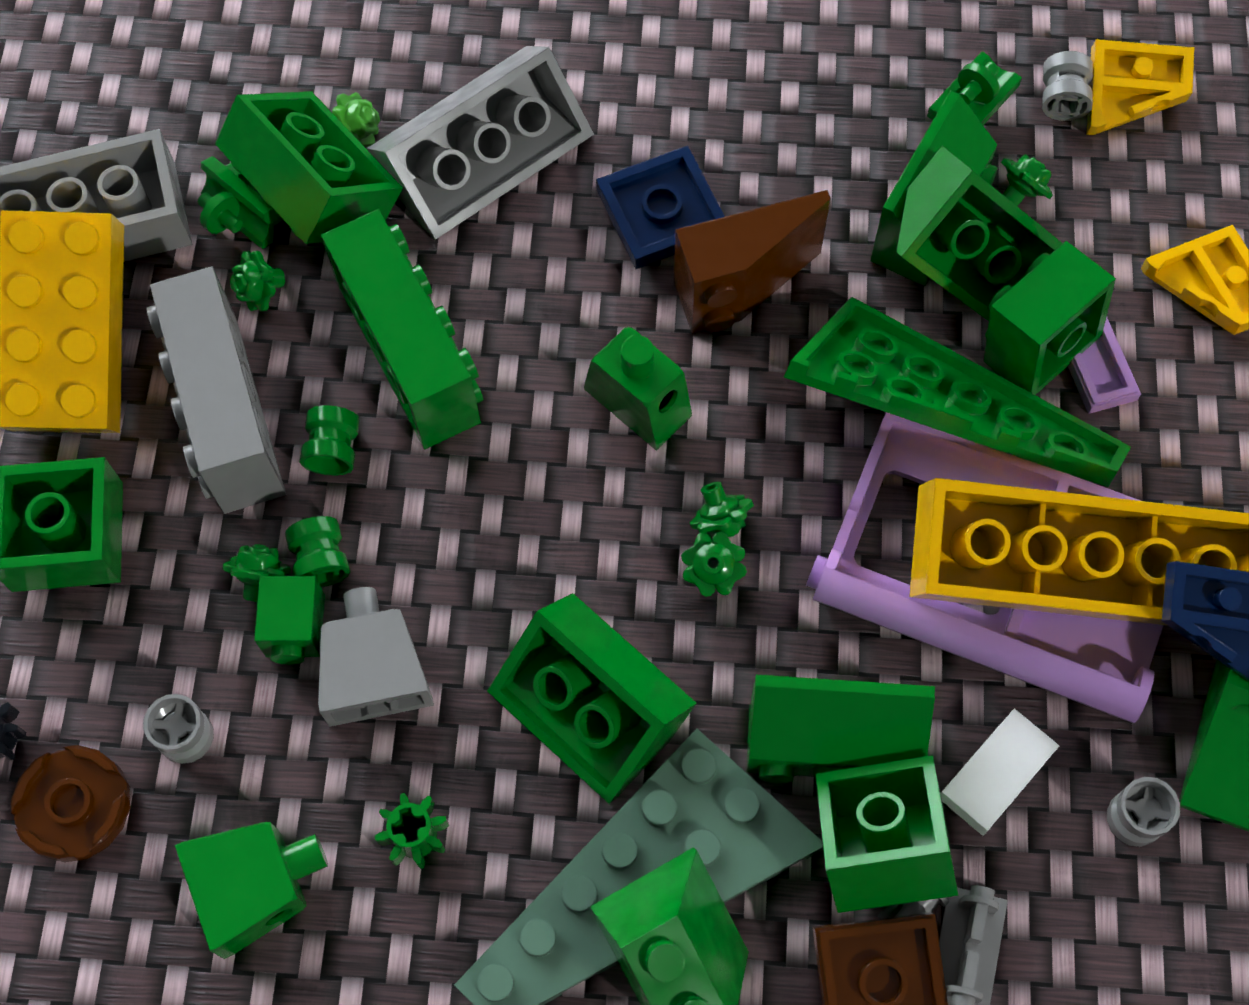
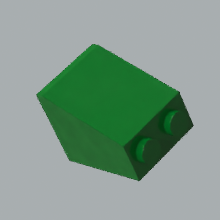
M694 847L590 906L641 1005L739 1004L749 952L698 851Z

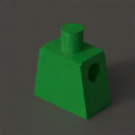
M625 327L591 360L584 390L656 451L692 416L685 374L682 369L657 349L648 338L639 334L632 327ZM662 403L665 407L659 410V405Z
M271 822L241 827L175 845L209 950L223 959L236 954L303 911L307 905L298 879L328 867L326 855L316 834L285 846L280 831Z

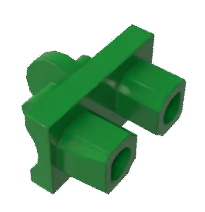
M982 51L971 63L964 66L954 82L929 107L927 117L931 120L935 118L948 93L952 90L962 96L984 125L1019 87L1022 77L1015 72L1001 69L993 62L989 55Z
M214 156L202 161L201 169L206 174V182L197 201L203 208L200 216L201 225L211 234H218L226 229H229L232 233L241 231L261 249L274 243V226L279 224L283 218L261 198V194L254 190L253 185L231 163L223 165Z

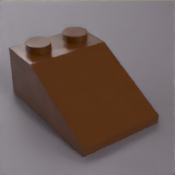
M828 190L675 230L674 284L692 334L702 331L720 332L731 327L735 322L743 320L821 253L831 200Z

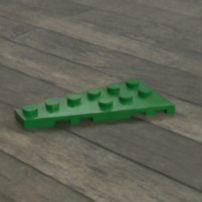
M851 297L794 356L784 375V378L1105 487H1109L1131 446L854 297Z

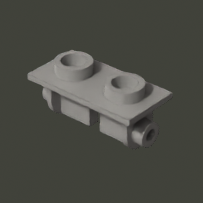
M972 885L970 890L957 887L959 896L947 897L949 903L944 909L939 936L948 1005H990L1008 900L994 897L995 890L985 886Z

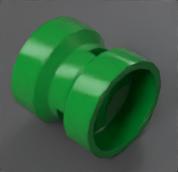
M322 405L310 408L305 421V430L309 434V440L301 448V466L309 471L323 475L338 476L350 473L354 468L355 452L350 445L352 440L358 435L359 416L353 411L338 406Z
M329 516L310 517L300 520L286 529L285 537L288 549L296 555L297 560L293 566L294 576H316L321 588L339 583L349 576L350 568L347 556L338 547L342 535L337 519Z

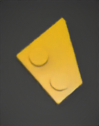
M1096 39L1091 48L1093 78L1089 86L1093 91L1092 110L1087 114L1086 135H1096L1186 102L1193 93L1194 47Z
M1233 225L1145 259L1141 267L1144 275L1233 335L1249 329V249Z

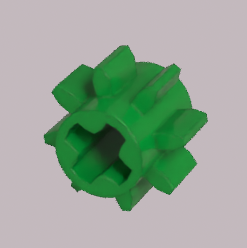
M402 793L400 794L401 805L397 806L392 812L387 809H380L379 813L387 823V830L376 834L375 840L380 846L394 843L395 846L390 852L389 857L393 865H399L406 856L413 858L418 867L422 869L425 865L424 856L432 850L438 853L445 852L446 849L443 844L437 839V831L445 830L449 827V822L446 816L430 818L435 805L430 796L424 798L421 804L418 805L411 803L406 794ZM417 820L421 827L417 830L418 840L408 842L403 835L408 830L407 823Z

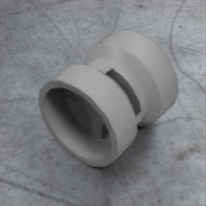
M1063 51L1053 54L1044 62L1043 82L1046 88L1043 91L1042 110L1046 116L1059 121H1072L1086 116L1092 110L1093 91L1089 84L1093 78V62L1089 56L1077 51Z
M180 694L165 695L155 700L147 709L143 719V730L148 741L170 761L180 764L192 763L202 758L210 749L214 739V728L210 719L190 698ZM187 733H189V734L186 736V738L180 740L181 737H183V736H185Z
M1142 777L1133 780L1110 801L1107 808V822L1111 832L1120 841L1130 846L1139 847L1152 844L1160 836L1167 833L1176 825L1180 816V802L1176 792L1166 782L1154 777ZM1131 811L1134 813V816L1138 819V821H1136L1133 818Z

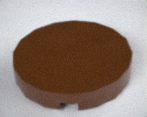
M80 745L63 747L64 750H58L52 754L48 752L35 759L19 777L11 798V814L14 815L16 831L20 840L42 857L64 863L88 859L108 848L123 830L131 808L130 786L121 768L99 750Z

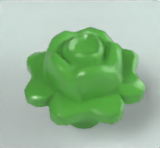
M357 92L352 93L350 96L344 93L337 95V106L333 107L332 113L364 147L368 148L375 143L374 136L379 132L378 124L380 117L379 113L373 108L372 103L367 99H362Z

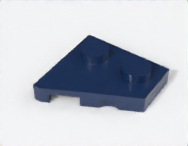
M1180 561L1167 563L1161 621L1249 681V572Z

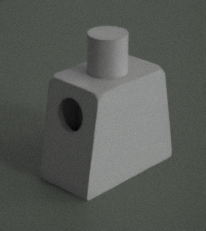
M359 587L345 592L343 598L346 618L326 622L321 627L318 705L319 712L328 726L331 727L434 706L430 688L401 610L379 611L377 592L372 587Z

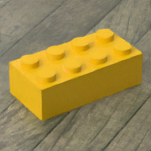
M1 210L0 428L20 432L120 433L124 225L112 213Z

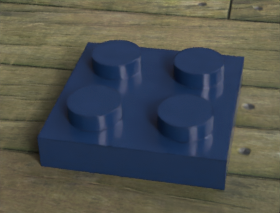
M688 145L596 179L597 192L635 270L675 255L676 229L725 217Z

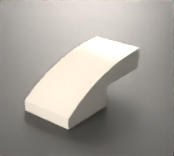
M1014 708L941 792L942 802L984 836L1057 750L1059 745Z

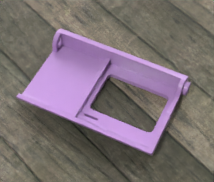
M886 412L829 557L825 558L817 555L806 586L816 589L813 600L1130 723H1135L1143 712L1152 689L1155 674L1149 668L1163 625L1000 607L996 614L988 615L956 602L909 597V584L861 567L856 563L854 554L882 481L890 474H895L920 484H924L934 478L1136 501L1141 500Z

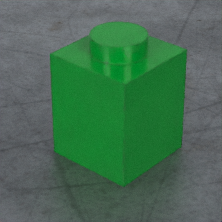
M260 576L254 641L265 657H270L271 661L279 664L294 665L303 663L305 657H320L325 593L316 576Z

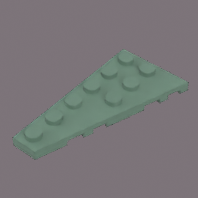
M696 729L466 971L454 986L473 1005H544L561 996L563 992L617 965L618 960L590 906L693 847L698 851L722 901L726 904L727 901L758 884L765 883L801 860L808 859L824 850L823 841L701 731Z

